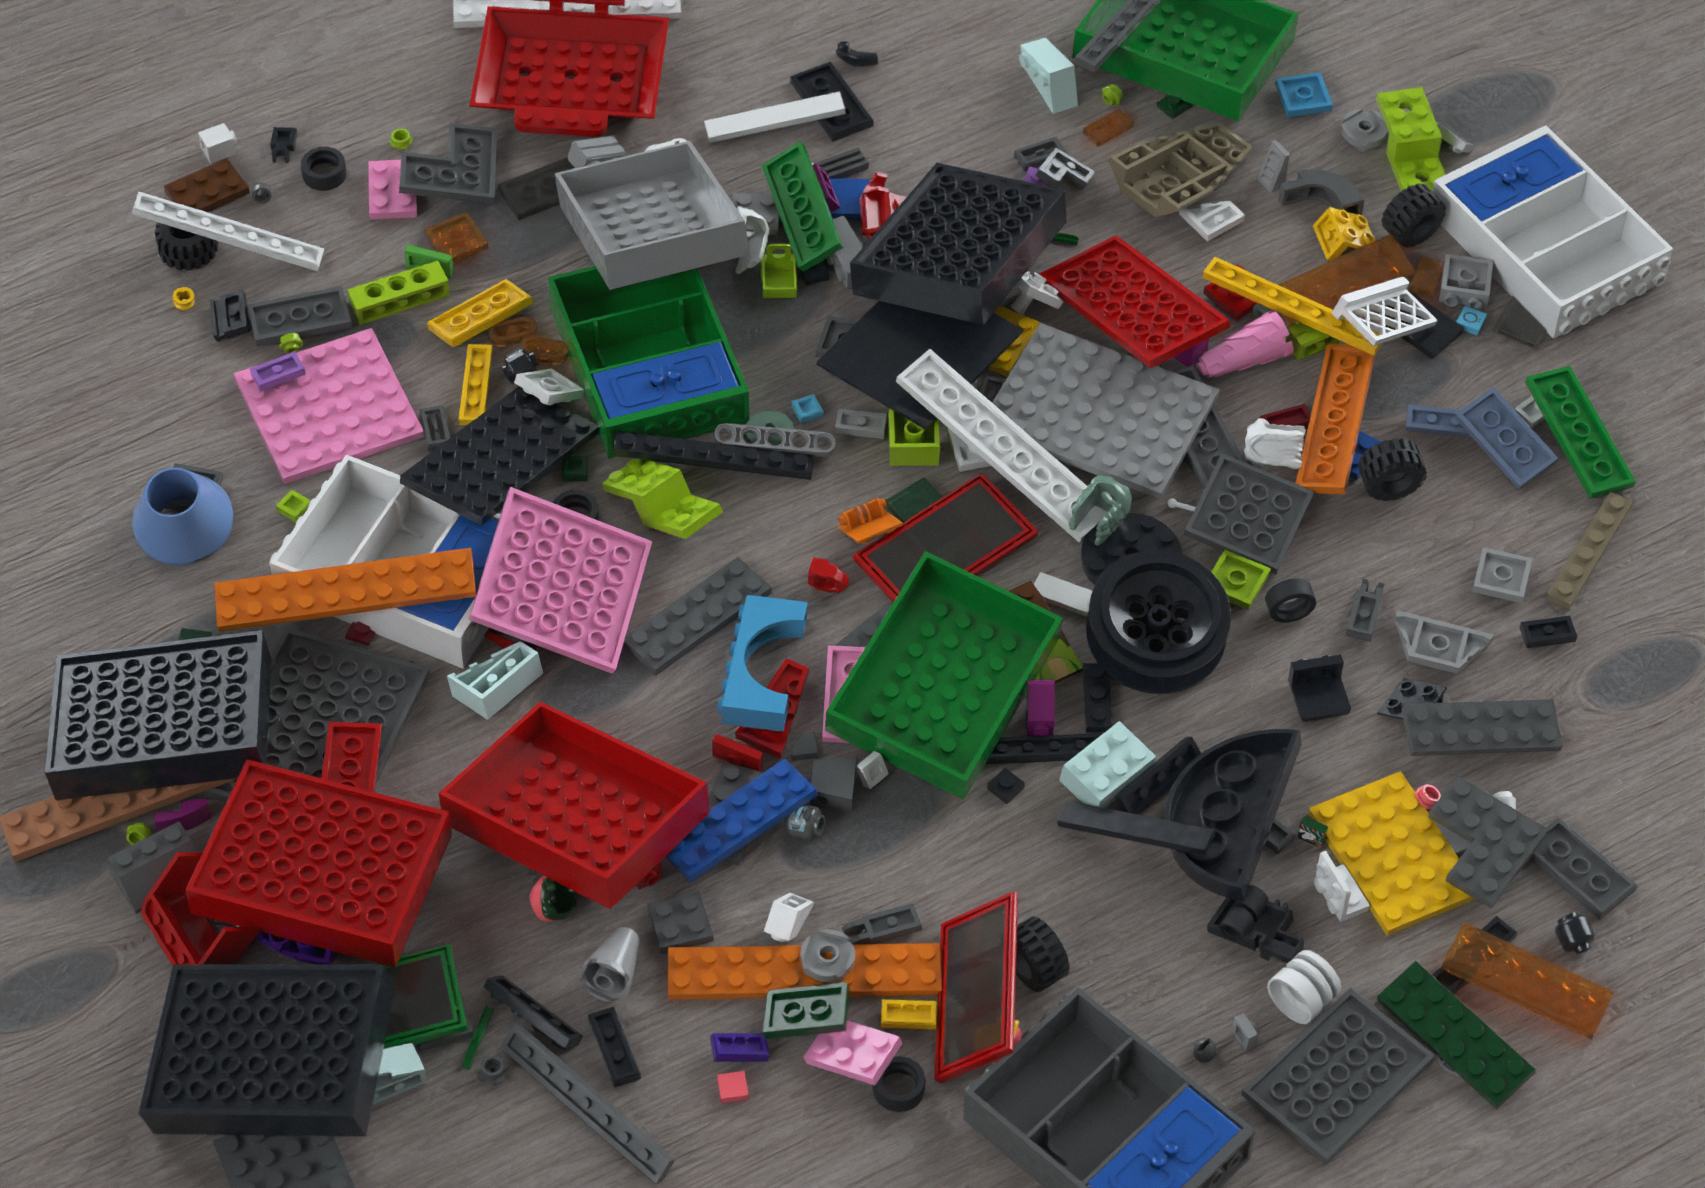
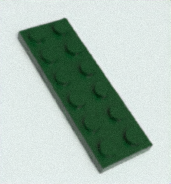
M1414 961L1377 996V1001L1448 1064L1496 1110L1536 1073V1069L1417 961Z

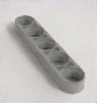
M725 423L719 425L714 433L715 443L813 455V457H828L832 455L836 444L833 435L819 431ZM722 431H729L732 434V439L722 441L718 434ZM747 433H753L756 435L757 440L749 444L744 441L743 436ZM772 435H777L781 438L782 442L777 446H773L768 442V438ZM797 437L805 439L807 444L802 448H798L793 445L792 441ZM825 439L831 443V447L828 450H822L817 446V443Z

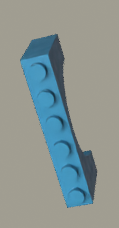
M747 595L745 605L740 604L738 620H741V623H736L734 638H737V641H732L730 656L733 658L727 661L726 675L729 676L728 679H723L722 694H724V697H719L717 712L722 713V724L784 732L788 713V695L774 692L760 685L752 678L745 665L757 649L769 642L784 638H803L807 622L808 602Z

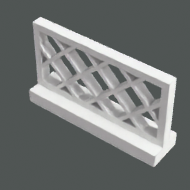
M1404 277L1342 295L1331 313L1337 320L1346 318L1373 346L1433 327L1438 321L1406 290L1409 282ZM1400 299H1404L1408 304L1400 302ZM1385 305L1392 306L1395 308V310L1388 308ZM1400 309L1409 312L1410 315L1400 312ZM1369 310L1377 311V312H1379V314L1370 312ZM1385 314L1394 317L1395 320L1385 317ZM1356 315L1362 316L1364 319L1358 318ZM1369 319L1379 322L1380 325L1369 322ZM1401 320L1406 321V322L1410 323L1411 325L1402 323ZM1385 325L1393 327L1395 330L1386 328ZM1372 331L1378 332L1380 335L1376 336Z

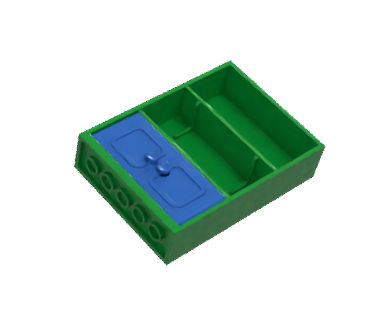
M596 266L548 277L550 310L579 385L584 389V398L594 423L598 425L599 437L608 459L618 457L613 456L616 431L688 439L715 432V429L721 424L743 425L747 424L750 420L749 390L697 268L611 290Z

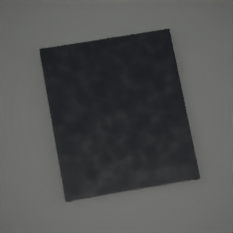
M878 301L817 361V365L927 430L938 418L896 382L897 376L931 349L972 385L1023 333V329L994 312L982 325Z

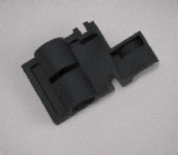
M1253 885L1249 886L1244 901L1225 898L1207 924V930L1211 934L1254 951L1259 946L1260 957L1267 961L1270 960V957L1274 956L1288 963L1299 952L1304 950V939L1286 932L1293 922V911L1289 909L1288 904L1284 903L1281 907L1280 900L1276 899L1274 903L1268 901L1265 892Z

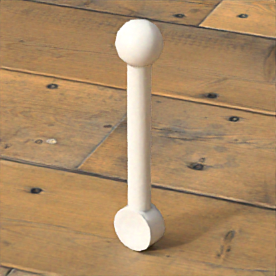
M1174 498L1169 499L1167 502L1170 508L1179 507L1194 511L1196 508L1179 503Z

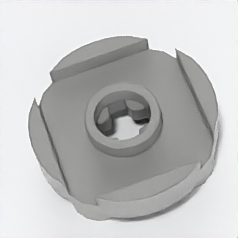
M1356 109L1344 117L1341 135L1349 144L1355 146L1357 150L1366 152L1370 148L1378 147L1387 139L1388 129L1381 113L1371 110L1369 113L1363 112V109Z
M821 930L819 934L807 937L802 944L801 963L803 971L807 976H811L819 981L842 982L854 967L855 948L845 934L836 930ZM827 952H832V957L834 958L826 960L821 954L826 955Z

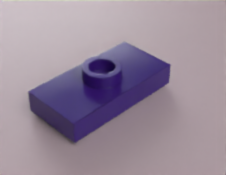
M712 1033L710 1041L714 1062H768L770 1055L767 1039H765L763 1033Z

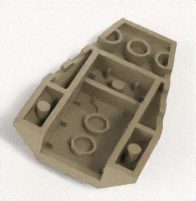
M1218 122L1194 128L1191 133L1181 131L1177 132L1174 137L1167 138L1166 135L1157 137V140L1154 142L1149 140L1140 141L1111 156L1109 162L1120 191L1148 213L1158 217L1178 212L1208 196L1252 151L1253 147Z

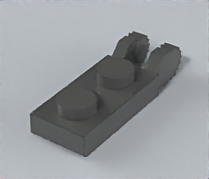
M1363 579L1360 591H1357L1346 636L1371 642L1382 602L1384 583H1378L1374 595L1366 593L1369 587V580Z
M912 903L866 915L862 919L854 920L842 926L844 934L848 936L858 934L865 929L866 933L849 938V942L852 945L874 944L922 931L921 922Z

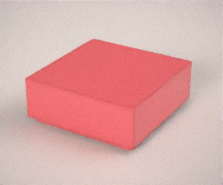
M745 1071L717 1075L721 1103L749 1100Z

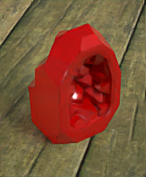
M816 557L812 559L808 573V584L816 590L830 593H839L848 588L849 579L847 573L839 570L836 564L830 563L828 559Z

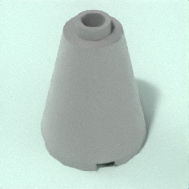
M625 927L617 928L581 965L578 979L579 981L583 980L585 984L584 989L595 998L606 1002H612L613 998H620L619 1001H621L629 994L639 946V937L632 929Z

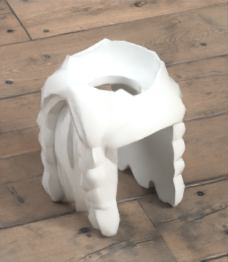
M737 207L736 209L745 220V225L746 223L752 225L755 231H746L749 255L739 258L736 267L737 274L747 270V268L751 269L761 262L769 234L766 220L752 209Z
M1258 418L1255 423L1247 428L1246 447L1244 449L1245 460L1257 468L1271 465L1299 469L1302 466V454L1300 452L1303 451L1302 448L1304 447L1305 427L1299 425H1270L1265 419Z

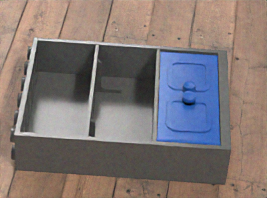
M1077 988L1071 994L1067 993L1064 995L1059 1005L1053 1011H1047L1034 1029L1031 1027L1023 1034L1021 1041L1014 1046L1012 1054L1002 1057L997 1063H991L984 1071L983 1076L977 1081H971L964 1091L963 1120L1044 1188H1220L1251 1158L1256 1132L1250 1125L1080 988Z

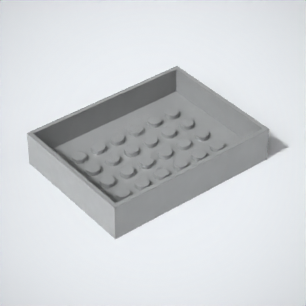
M691 141L555 173L560 207L610 290L749 255L745 220Z

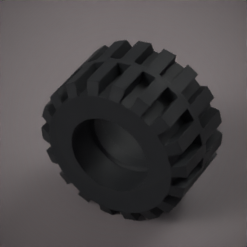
M1425 184L1411 185L1402 190L1387 205L1381 219L1382 226L1401 246L1405 248L1414 247L1424 242L1438 229L1446 215V206Z
M159 222L156 224L155 237L159 256H161V260L164 263L167 262V266L171 268L175 266L176 270L184 268L186 271L195 267L198 269L201 268L202 264L207 265L210 263L209 259H214L216 256L215 252L218 251L217 240Z
M1393 438L1375 444L1371 449H1367L1364 452L1365 455H1362L1359 459L1358 467L1366 491L1370 497H1374L1376 500L1389 501L1404 498L1410 493L1417 491V488L1424 484L1423 481L1427 477V471L1417 445L1413 441H1407L1404 438L1399 440Z
M1034 916L1017 925L1016 975L1027 987L1035 992H1041L1069 974L1070 965L1065 948L1049 925Z

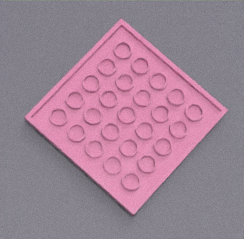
M372 328L297 352L296 354L302 362L306 374L261 392L250 374V368L234 373L235 381L284 485L335 468L336 464L341 463L346 455L362 459L424 438V431Z
M510 487L468 620L613 674L618 664L652 541Z

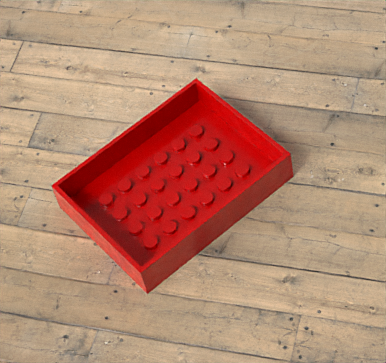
M541 701L438 793L441 810L449 811L452 829L608 909L614 907L710 813L707 782Z
M247 759L186 887L190 912L241 927H258L259 931L396 968L452 837L449 811Z

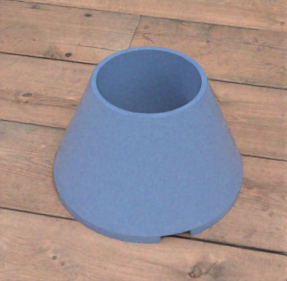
M167 468L156 473L148 481L135 506L132 528L141 549L151 558L169 565H189L207 555L210 557L225 543L233 525V508L226 492L213 480L182 468ZM182 498L195 500L191 507L182 513L175 515L161 514L163 508L172 500Z

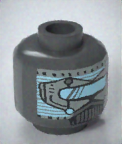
M803 805L784 818V826L787 827L791 837L812 841L822 834L825 826V817L821 815L819 808Z

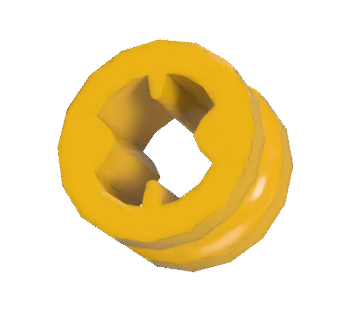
M187 287L176 289L173 292L174 306L179 310H188L195 304L194 292Z

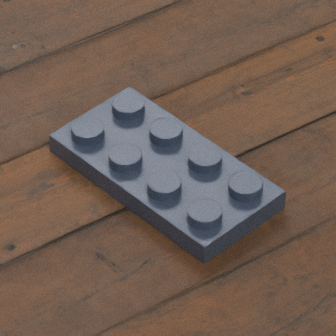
M1492 387L1455 415V419L1518 490L1557 463L1558 458L1495 387Z

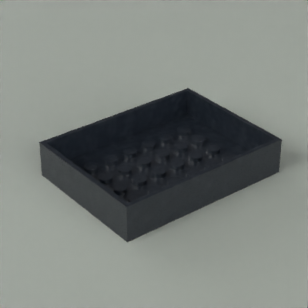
M936 163L851 260L850 271L853 295L984 325L1066 224L1065 190Z
M263 630L56 656L45 775L55 800L235 779L239 777L247 759L266 764L271 655Z
M173 964L138 1114L153 1134L366 1137L396 988L395 984L383 965Z

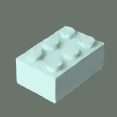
M1119 721L1065 763L1059 781L1083 804L1106 808L1115 801L1114 796L1154 764L1156 756Z

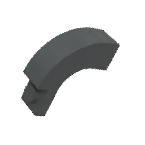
M1304 170L1298 172L1297 180L1287 181L1280 185L1278 200L1282 206L1305 200H1318L1332 208L1362 215L1364 206L1362 194L1353 183L1338 174L1324 170Z

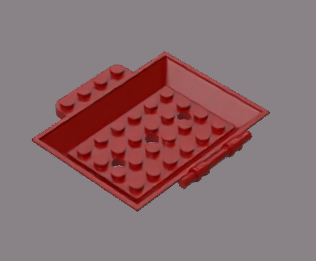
M534 0L548 1L549 10L487 7L469 107L514 110V125L520 132L600 137L604 135L608 128L609 117L655 119L669 18L609 14V5L625 6V0ZM564 3L595 4V12L564 11ZM522 73H530L529 76L521 75ZM568 76H576L574 79L566 78ZM613 79H621L620 82H614V81H612V80H613Z

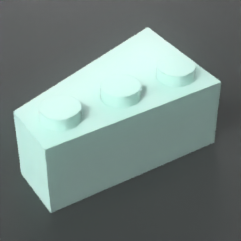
M521 641L492 654V659L479 665L477 662L469 665L470 669L458 675L455 673L447 675L452 697L485 719H490L543 674L538 652Z
M412 1043L383 1049L372 1105L427 1083L425 1069Z

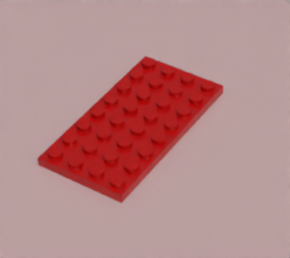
M1117 235L1039 273V275L1046 279L1045 284L1054 287L1058 291L1057 295L1150 369L1230 328V320Z

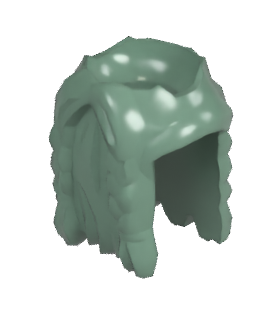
M1096 476L1091 480L1086 489L1082 491L1076 504L1073 505V515L1068 526L1072 531L1075 530L1094 506L1100 507L1107 511V513L1097 524L1096 530L1098 531L1095 535L1097 538L1094 544L1097 546L1102 544L1111 533L1116 531V528L1120 526V522L1129 513L1132 498L1130 489L1126 485L1113 480L1112 477Z

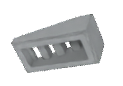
M1276 140L1271 142L1258 176V181L1270 193L1279 190L1280 185L1286 183L1290 156L1289 152Z

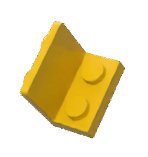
M1329 207L1313 224L1317 238L1328 261L1335 262L1347 247L1374 254L1379 251L1375 242L1376 239L1368 226V221L1362 215Z

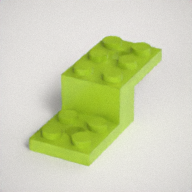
M1417 87L1377 93L1376 100L1389 131L1386 154L1400 190L1402 191L1411 185L1414 186L1420 183L1425 184L1433 192L1434 181L1446 174L1438 157L1442 136L1423 88ZM1402 108H1407L1411 111L1405 112ZM1417 178H1425L1427 181L1422 182Z
M633 458L628 462L627 466L611 473L609 478L601 483L605 492L632 500L644 526L683 539H687L723 513L719 503L691 495L680 469L651 460Z

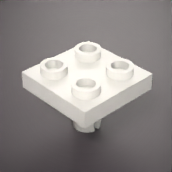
M1027 270L1016 284L1021 292L1011 305V308L1024 315L1033 299L1056 309H1059L1064 301L1057 295L1058 291L1054 287L1045 284L1046 279L1037 273L1031 275Z

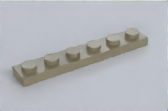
M1613 492L1608 494L1548 592L1547 601L1570 610L1632 508L1633 501Z

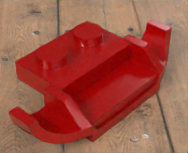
M880 172L875 173L860 197L862 235L867 236L868 240L871 239L906 198L889 193V189L884 188L888 176Z

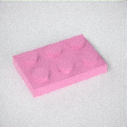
M401 160L368 161L370 220L417 217V195L399 193Z
M847 1021L846 1031L818 1034L804 1055V1060L806 1064L876 1085L903 1043L899 1036Z

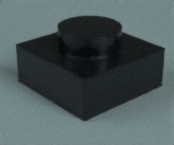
M1004 768L988 783L987 790L1008 804L1024 789L1025 782Z

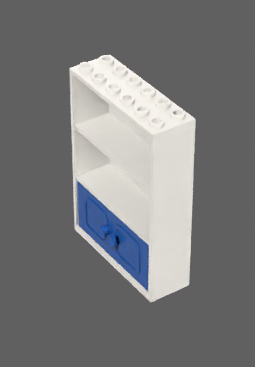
M1546 125L1434 181L1433 193L1446 206V215L1441 226L1473 258L1493 260L1492 277L1553 339L1562 334H1568L1577 326L1587 324L1591 319L1606 314L1610 309L1625 304L1635 296H1641L1654 286H1660L1667 278L1673 248Z
M346 455L341 463L336 464L329 480L322 484L321 491L317 497L310 501L305 514L298 518L291 534L286 535L279 551L272 555L269 566L271 567L272 575L471 548L477 593L501 514L497 513L481 526L400 484V475ZM475 597L333 616L350 624L359 621L370 626V630L374 631L375 634L463 669L489 629L487 626L468 620Z

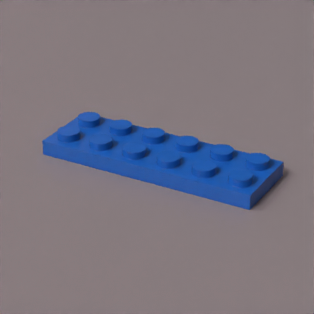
M783 759L709 810L710 813L665 858L691 883L818 795L817 789L786 759Z

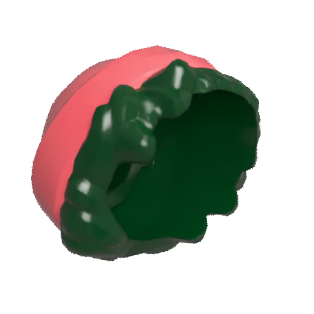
M542 876L532 887L529 902L540 920L554 922L566 919L568 914L572 912V908L577 904L575 898L577 893L546 876Z

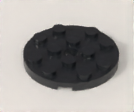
M1128 513L1126 518L1120 522V526L1116 528V531L1111 533L1098 546L1094 544L1097 538L1095 535L1098 531L1096 530V525L1084 537L1081 548L1082 568L1094 585L1107 568L1126 557L1125 553L1135 554L1136 552L1157 550L1182 555L1180 542L1167 525L1152 516L1137 513Z

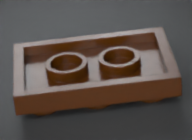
M227 158L164 185L165 193L172 202L194 209L199 208L204 212L212 211L250 194L248 185Z

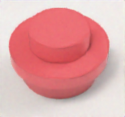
M1427 784L1416 790L1415 797L1421 806L1431 810L1440 799L1441 794L1437 788Z

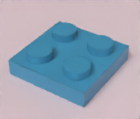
M1321 72L1276 78L1275 86L1287 118L1332 111L1333 104Z

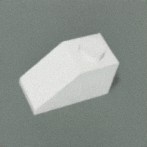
M788 893L773 901L764 932L771 934L772 939L780 942H786L795 938L811 911L814 902L792 893Z

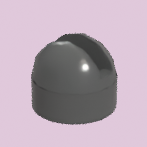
M259 182L253 186L252 197L255 202L266 203L271 199V189L268 184Z
M1209 1038L1199 1039L1194 1045L1193 1053L1195 1058L1201 1062L1213 1060L1216 1054L1215 1043ZM1203 1046H1207L1202 1052L1200 1051Z

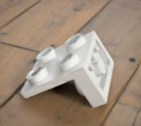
M1321 852L1314 885L1317 891L1326 898L1330 912L1335 914L1340 922L1368 912L1370 905L1346 866L1343 864L1335 867L1327 852Z

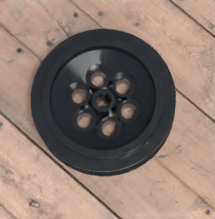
M1157 550L1138 552L1126 556L1107 568L1093 588L1086 620V637L1089 649L1098 665H1101L1111 678L1128 688L1151 694H1169L1189 689L1207 678L1215 670L1223 656L1231 624L1229 599L1215 575L1192 558L1174 552ZM1136 612V613H1139L1140 615H1139V616H1135V615H1132L1131 613ZM1176 618H1183L1184 621H1179ZM1129 635H1136L1139 638H1132ZM1173 640H1180L1183 643H1176ZM1155 648L1158 649L1160 652H1153L1150 649Z

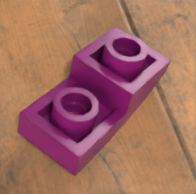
M208 799L181 802V811L155 813L154 818L157 832L177 822L181 823L185 831L204 823L211 818Z

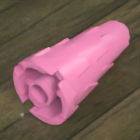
M1271 310L1245 325L1244 329L1226 338L1223 343L1203 353L1199 358V363L1196 364L1197 369L1202 377L1206 375L1207 378H1217L1236 370L1242 371L1258 364L1263 365L1282 357L1286 358L1293 354L1292 340L1286 343V336L1290 334L1278 313Z

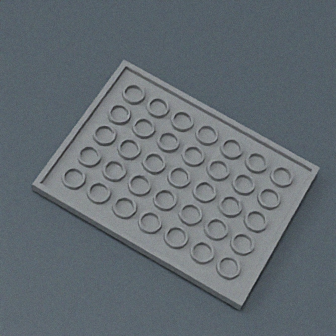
M1040 323L992 403L1058 461L1095 475L1112 477L1113 480L1120 484L1161 499L1218 398L1219 389L1158 366L1150 369L1139 359Z

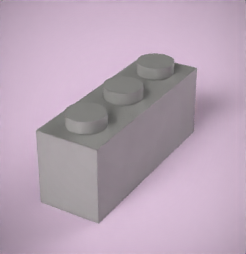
M841 216L833 219L843 248L827 257L826 260L829 265H833L835 268L837 279L843 281L846 288L850 289L852 288L850 262L863 246L846 218Z

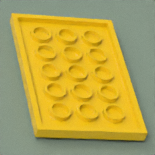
M1401 771L1309 808L1308 815L1312 820L1328 826L1326 843L1339 863L1346 866L1369 903L1370 911L1387 936L1476 900L1446 882V876L1458 862L1459 857L1434 820L1428 817L1429 813L1426 808L1418 803L1414 790Z

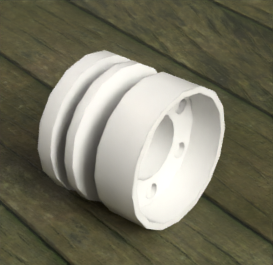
M1302 950L1294 959L1287 963L1286 968L1281 969L1268 981L1267 988L1274 1004L1283 1014L1299 1024H1307L1322 1011L1323 1006L1328 1005L1332 999L1341 993L1342 986L1335 970L1326 960L1312 951Z

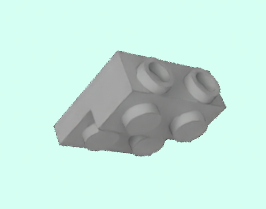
M1446 254L1439 302H1444L1449 307L1460 304L1467 305L1475 310L1487 308L1493 260Z

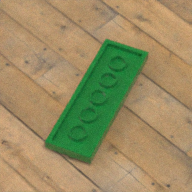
M799 141L762 164V169L799 268L804 272L842 249V242L805 145Z
M1571 366L1528 376L1525 384L1589 498L1592 499L1609 494L1610 492L1614 493L1634 487L1636 480Z

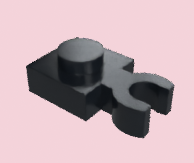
M273 127L270 142L273 163H276V159L279 156H284L285 163H289V151H295L298 136L297 128Z

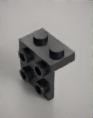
M1341 654L1325 655L1321 658L1300 659L1296 662H1291L1288 682L1301 720L1310 721L1350 713L1351 705L1341 679L1344 665Z

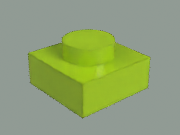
M291 489L276 505V511L296 523L298 518L303 516L308 510L311 500Z

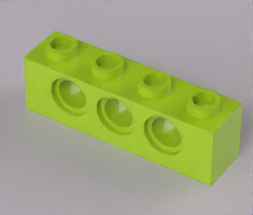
M439 261L347 289L349 305L359 325L450 296L448 279Z

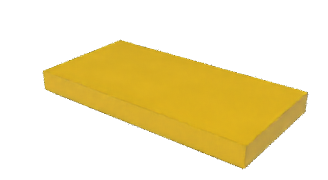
M505 279L428 321L427 326L432 333L454 348L534 303L529 294Z

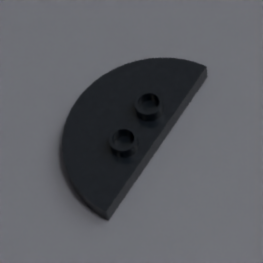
M1260 730L1227 739L1197 756L1187 765L1174 782L1166 801L1165 820L1214 829L1215 837L1206 856L1171 849L1179 867L1188 877L1203 888L1229 899L1244 901L1302 745L1300 730Z

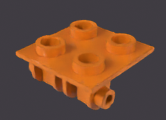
M878 497L866 502L867 505L865 503L861 504L862 511L859 506L842 512L841 516L838 517L840 523L838 529L858 544L867 543L873 537L882 533H891L896 527L903 525L900 520L884 510L887 507V503L884 498L879 499Z

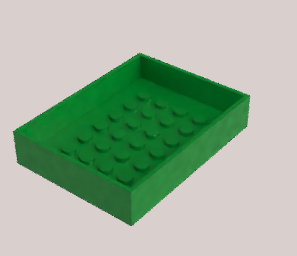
M1128 0L1096 1L1075 29L1072 58L1075 59V56ZM1161 0L1099 68L1239 121L1294 42L1298 13L1264 0Z
M925 551L828 707L825 731L869 753L876 751L882 755L883 760L964 800L1026 696L1028 680L1036 679L1061 635L1063 618Z

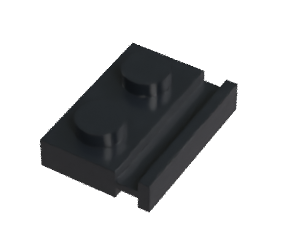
M243 290L220 296L219 300L214 301V299H210L213 336L217 342L222 337L231 338L250 332L247 300Z

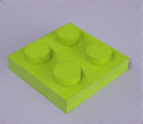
M1224 550L1212 573L1223 586L1229 602L1249 610L1268 579L1271 568Z

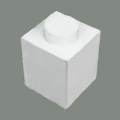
M224 123L198 132L201 150L210 164L236 154V136L233 131L228 130Z

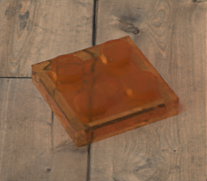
M467 212L424 229L425 236L434 250L452 255L453 263L489 249L487 240Z

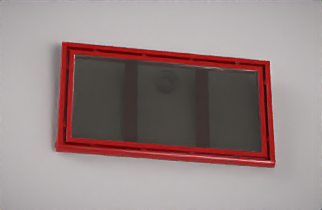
M980 473L905 521L903 525L896 527L893 532L885 534L854 554L852 558L883 593L894 602L925 551L978 576L1038 537L1039 531L983 473Z
M1010 892L941 924L940 961L942 991L938 992L934 1080L939 1083L946 1082L1014 1052L1018 893Z

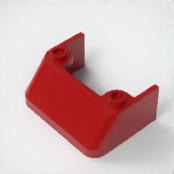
M177 852L142 903V916L172 966L173 964L232 965L239 961L259 933L258 927H223L217 936L206 917L190 912L186 887L203 852Z

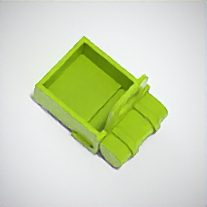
M770 244L767 246V254H764L761 260L763 298H796L797 261L794 253H791V246L789 244ZM775 249H783L785 251L784 254H772V251Z

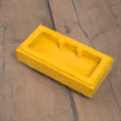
M882 999L881 1028L936 1030L937 1001Z

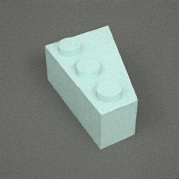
M1046 38L1022 44L1021 54L1019 55L1021 66L1025 68L1051 112L1054 114L1077 107L1074 65Z

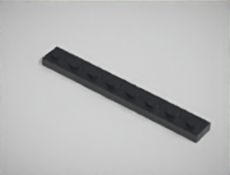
M616 431L614 438L613 456L807 480H811L813 455L622 431Z

